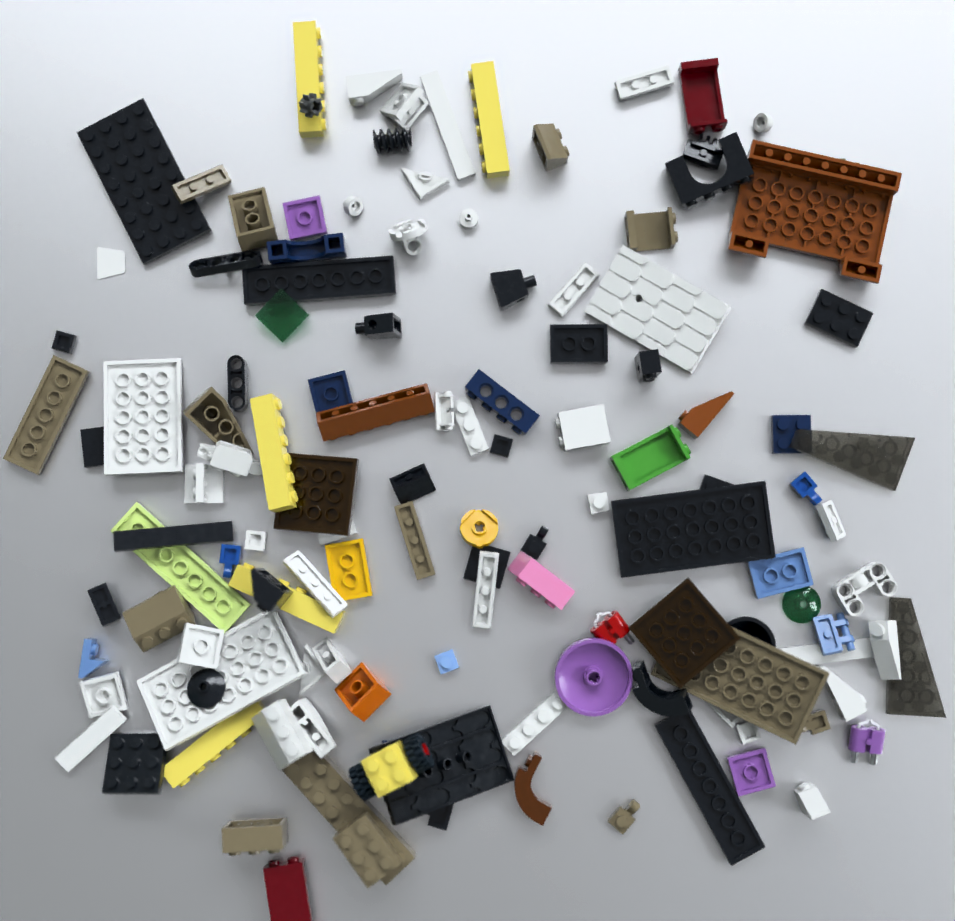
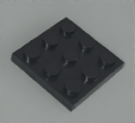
M158 733L110 735L102 788L103 794L161 795L167 751L164 749Z

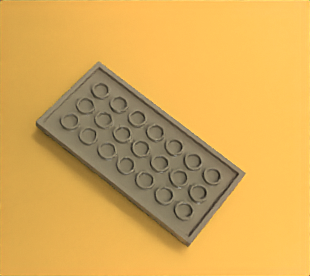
M732 627L741 639L680 689L686 688L688 693L796 745L830 673ZM656 661L651 675L679 688Z

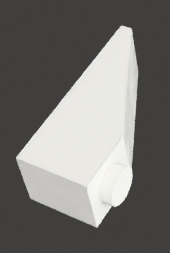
M402 69L346 76L350 105H364L402 81Z
M896 620L869 621L870 642L881 680L901 679Z
M817 665V667L830 673L825 687L842 720L849 721L867 712L865 707L867 702L862 694L859 695L858 692L826 667Z
M307 698L299 699L290 707L311 747L321 759L337 746L320 714Z

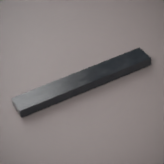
M232 521L113 532L115 552L234 541Z

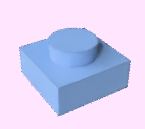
M453 649L434 656L441 674L459 668Z

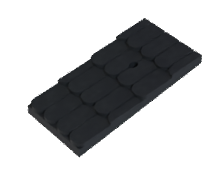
M490 705L369 748V753L372 755L399 740L403 744L405 739L419 733L423 736L424 741H426L427 746L430 748V753L433 755V767L421 773L417 772L418 777L383 795L392 825L404 823L514 781Z

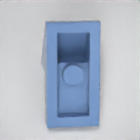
M95 638L84 639L78 678L90 676L109 661L95 658L99 650V644H97V639Z

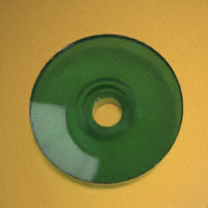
M808 586L786 592L782 599V608L790 620L796 623H808L819 614L821 600L818 593ZM803 600L806 602V607L804 608L800 606Z

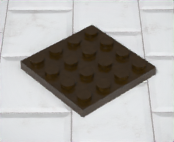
M289 453L292 461L290 471L295 478L293 488L298 496L297 508L276 512L273 529L350 536L359 459Z
M689 577L628 627L679 688L684 686L741 639Z

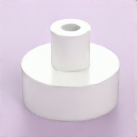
M767 113L757 114L753 121L754 129L757 132H768L773 126L771 115Z
M349 196L343 202L344 211L352 216L359 215L363 209L362 200L355 196Z
M472 209L462 211L459 216L461 226L465 229L476 227L478 224L477 213Z

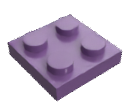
M319 195L282 203L290 241L328 234Z
M764 747L726 757L738 797L776 787Z

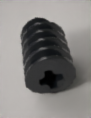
M404 127L401 133L395 128L393 134L390 129H387L386 134L380 129L378 135L373 130L374 149H376L378 154L381 153L382 148L385 153H388L389 148L395 153L397 147L400 152H403L404 147L410 152L412 147L411 127L408 133Z

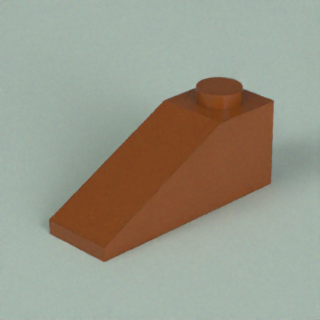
M732 391L689 411L685 410L678 419L681 421L677 425L694 439L698 438L734 393Z

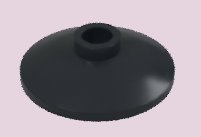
M214 669L199 670L191 677L187 686V694L190 701L200 708L215 706L224 696L226 689L225 680ZM203 684L207 685L205 690L201 689Z

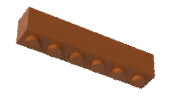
M425 383L317 412L316 417L323 441H328L346 435H354L357 432L372 430L383 425H391L394 422L409 420L420 415H428L435 412L428 384Z

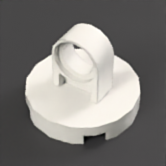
M418 219V223L407 220L394 225L393 231L391 229L388 230L391 240L401 241L404 250L408 254L416 255L421 251L422 244L419 236L427 230L424 220ZM411 241H416V248L412 251L408 250V244Z

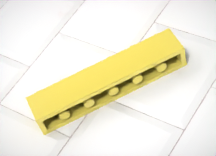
M316 21L293 22L299 134L301 138L324 137L323 130H327L326 119H323L322 112L326 111L325 101L321 100L323 109L319 116L313 115L312 118L305 117V113L300 112L299 106L303 94L309 95V93H314L317 98L322 99L321 94L325 93L324 82L320 80V76H323V64L319 62V58L322 57V46L318 45V39H321V29L317 28Z
M494 62L471 64V71H468L469 83L473 82L474 89H470L472 101H476V107H473L474 118H478L479 125H476L477 137H481L482 142L479 144L480 155H484V162H481L482 172L486 173L487 179L509 176L510 169Z
M272 393L251 398L250 403L268 509L276 513L297 508L298 496L293 488L295 478L290 471L292 461L286 448L288 446V439L284 435L283 430L285 421L280 413V409H282L281 401Z
M246 562L243 565L238 564L228 586L253 597L251 570L255 566ZM279 578L280 582L293 591L292 595L280 608L281 610L333 634L337 632L345 611H342L332 619L314 597L306 594V589L299 586L296 589L290 587V582Z
M260 700L216 724L165 765L164 777L174 789L178 785L183 787L190 781L188 778L193 773L198 775L206 768L204 766L205 763L209 760L211 763L221 756L220 751L224 748L228 751L237 744L235 739L239 736L244 738L252 732L250 729L254 725L252 718L262 709L266 708Z

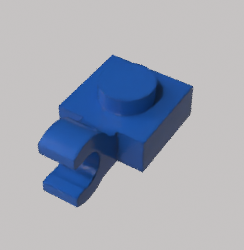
M803 472L789 484L801 499L807 496L813 506L822 501L821 497L814 491L817 484L806 472Z
M221 545L219 563L225 564L223 577L232 578L234 565L240 564L242 546Z

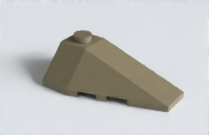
M212 386L199 395L183 411L184 415L215 444L222 440L252 451L226 400Z

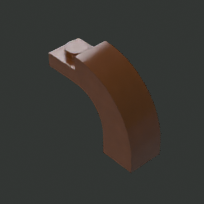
M534 751L533 755H528L524 763L527 766L526 768L518 765L514 778L516 799L523 812L530 819L543 826L552 807L551 804L538 798L531 789L532 777L542 759V756Z

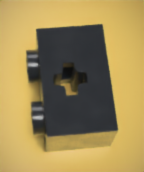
M658 349L640 351L635 356L638 380L643 379V382L654 381L662 372Z

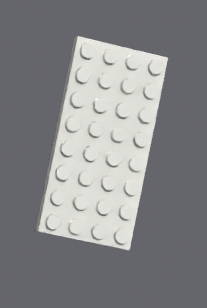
M274 611L270 613L261 612L226 631L223 635L218 666L214 670L223 676L226 689L223 698L215 706L200 708L190 701L187 694V686L191 677L199 670L210 668L178 663L177 659L136 682L163 747L166 751H169L302 678L307 673L278 612ZM203 684L201 689L205 690L207 685Z

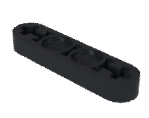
M249 250L198 259L189 264V269L193 277H203L258 267L263 263V258L259 250Z

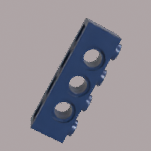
M480 369L465 386L467 396L473 400L477 398L481 401V406L488 412L494 411L497 414L496 418L504 424L506 422L511 424V429L518 435H521V433L526 435L540 416ZM483 388H489L491 395L484 397L480 391ZM503 399L506 402V407L500 409L495 403L497 400ZM519 411L522 417L519 420H513L511 413Z

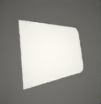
M97 247V280L125 273L124 251Z

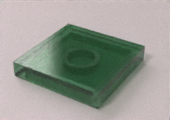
M282 288L255 315L282 342L309 316Z

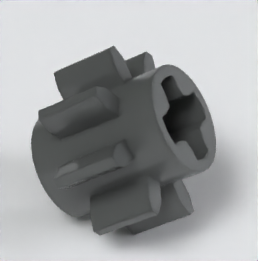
M309 93V95L303 94V98L299 102L300 112L305 113V117L319 116L323 109L322 99L317 98L314 93Z

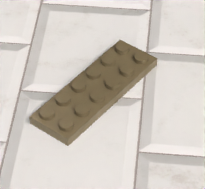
M53 355L3 459L40 475L90 373L89 371Z

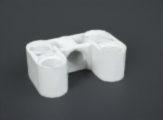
M871 562L836 582L832 586L831 592L844 614L859 616L864 611V605L858 594L872 586L878 595L890 597L896 593L897 585L884 564ZM874 566H877L879 570L877 576H874L872 573ZM884 583H887L889 586V590L886 593L882 589ZM842 585L846 588V593L843 596L839 593V588ZM852 602L856 604V610L853 613L849 609Z

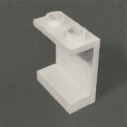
M604 404L558 412V417L555 418L556 428L560 429L561 436L558 437L560 448H564V452L598 444L605 445L611 442Z

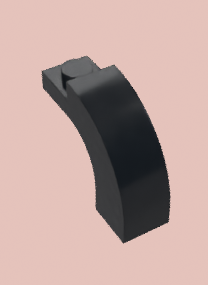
M644 661L636 662L632 669V677L636 682L632 691L643 706L656 714L667 717L690 714L693 705L686 688L672 692L659 689L651 681Z

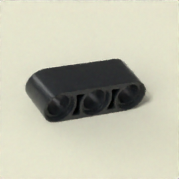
M233 355L227 362L228 405L236 412H244L249 404L248 365L241 356ZM236 361L242 362V366L239 369H234L233 367ZM241 379V387L234 388V382ZM241 398L243 401L242 405L235 407V400Z

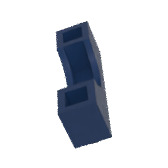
M343 233L327 234L310 241H289L285 239L267 242L268 260L271 264L347 257Z

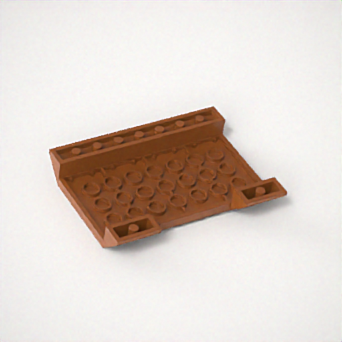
M753 139L747 158L754 172V178L748 184L739 185L728 235V250L766 258L768 246H774L839 261L841 276L878 284L882 270V264H879L891 204L893 196L899 190L902 173Z

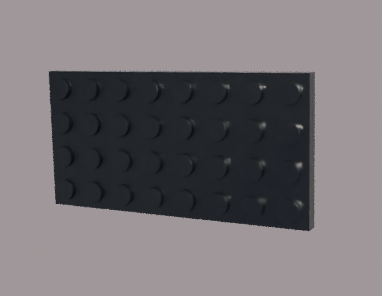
M144 98L77 132L144 265L212 231L196 199L180 204L173 193L171 186L185 180V177Z
M766 481L611 501L621 578L776 558Z

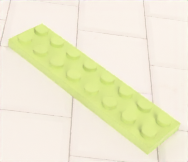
M136 502L111 529V532L165 526L139 502ZM187 546L132 550L171 586L175 585L181 595L218 629L224 630V634L251 606L249 601L234 588L228 586L229 583Z

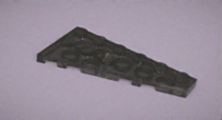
M797 429L789 448L884 488L896 491L915 437Z
M889 597V620H896L901 679L887 680L886 714L946 718L911 598Z

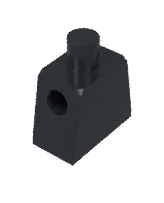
M521 269L490 273V279L500 311L527 299L529 295L527 289L537 286L535 276L531 275L523 278Z
M394 313L364 316V322L355 323L356 334H365L370 339L402 338L401 319Z

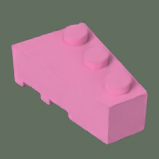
M522 551L507 568L517 576V582L524 587L529 585L532 588L530 592L538 598L542 595L546 598L545 603L553 609L558 607L562 610L575 593L567 584Z

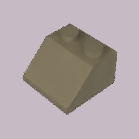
M554 123L533 125L532 140L546 172L566 164L569 156L566 145H562L561 132L559 128H555Z

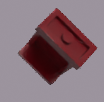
M718 58L680 63L678 73L688 134L699 135L706 131L721 132L728 123L724 116L718 78Z
M293 856L283 862L275 859L268 861V864L263 868L271 921H312L304 870V858L299 859V856Z

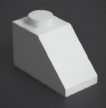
M327 637L312 648L323 670L336 684L352 673L346 660Z
M812 783L800 784L798 789L794 790L802 813L811 820L830 813L818 788Z

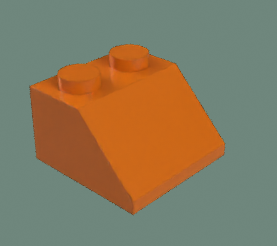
M362 662L334 689L349 711L363 722L391 695L386 686Z

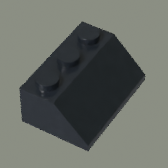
M253 568L251 570L253 598L257 602L256 606L264 613L279 611L293 591L264 568Z

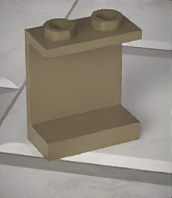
M668 207L664 212L634 214V210L626 211L624 219L628 248L635 252L674 248L678 242V233L674 231L676 214L672 213V207Z

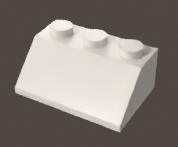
M286 699L275 701L252 718L279 771L314 751Z

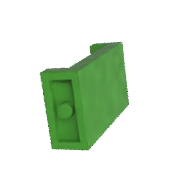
M672 424L610 457L627 491L690 459L689 454H691V451L686 443H682L680 439L682 435L677 427L674 428Z

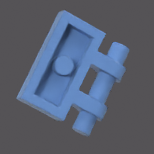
M843 612L836 614V621L833 620L832 614L817 616L811 619L823 656L842 653L843 644L846 645L848 651L855 650V640L853 635L850 634L848 619H845ZM836 628L841 629L843 637H839Z

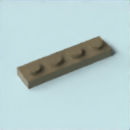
M413 501L394 506L417 580L435 575L436 573Z

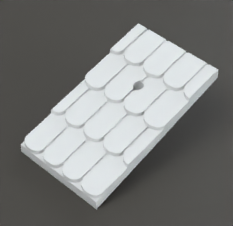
M622 245L584 312L650 350L658 349L659 355L693 373L732 307Z

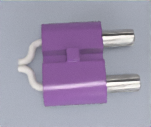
M867 718L865 722H860L858 725H851L848 749L852 751L850 759L852 763H857L859 752L865 753L867 751L871 753L870 764L877 765L878 754L883 752L886 730L880 728L871 718ZM870 722L874 726L865 727L864 724Z

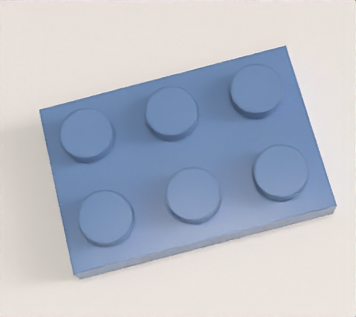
M804 547L775 554L776 558L747 561L756 599L814 585Z

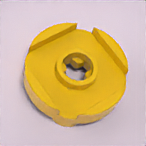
M470 510L461 520V537L467 544L478 549L490 545L498 534L496 517L488 510ZM475 525H483V531H475Z

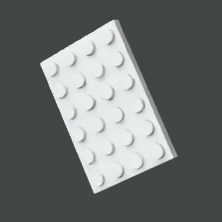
M181 358L103 361L104 475L183 472Z

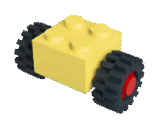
M417 733L405 739L403 744L399 740L360 761L361 763L349 768V777L354 785V790L357 791V795L360 796L361 800L366 801L376 795L379 798L413 781L418 777L417 772L421 773L434 766V759L423 736Z

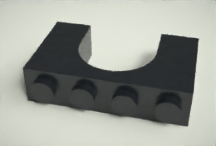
M737 132L718 140L727 169L723 177L714 183L703 184L696 181L691 176L683 155L665 163L682 208H692L703 199L705 201L711 200L719 192L727 193L734 189L733 186L738 184L742 186L752 181L754 172Z

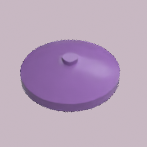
M586 638L573 643L561 654L555 667L554 680L557 692L567 707L581 715L602 716L616 710L627 699L632 688L633 671L627 656L617 645L601 638Z

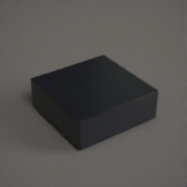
M57 330L52 349L72 354L77 336Z
M495 434L490 453L508 458L513 439Z

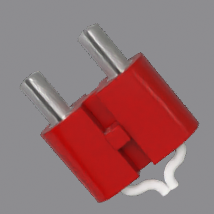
M617 610L611 613L598 612L596 614L597 618L590 630L595 638L605 639L614 644L617 642V639L622 637L630 645L635 642L629 634L628 624ZM599 615H607L602 622L599 621Z

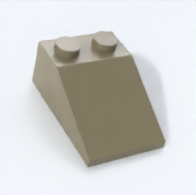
M265 187L228 196L236 236L242 252L267 246L268 241L278 240Z

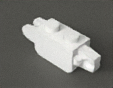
M222 440L216 442L215 445L203 443L199 445L197 456L209 461V465L213 466L212 468L217 471L227 470L236 477H247L248 473L257 476L262 475L261 462L253 459V453L250 449Z

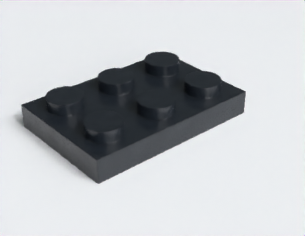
M821 289L804 324L856 348L863 337L873 312Z
M607 324L550 325V363L608 362Z

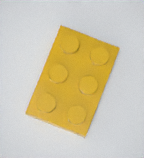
M363 538L325 545L331 586L344 601L373 596Z

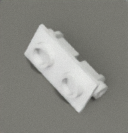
M444 391V393L434 392L436 430L449 431L453 430V426H455L454 412H448V409L454 408V396L451 394V391Z

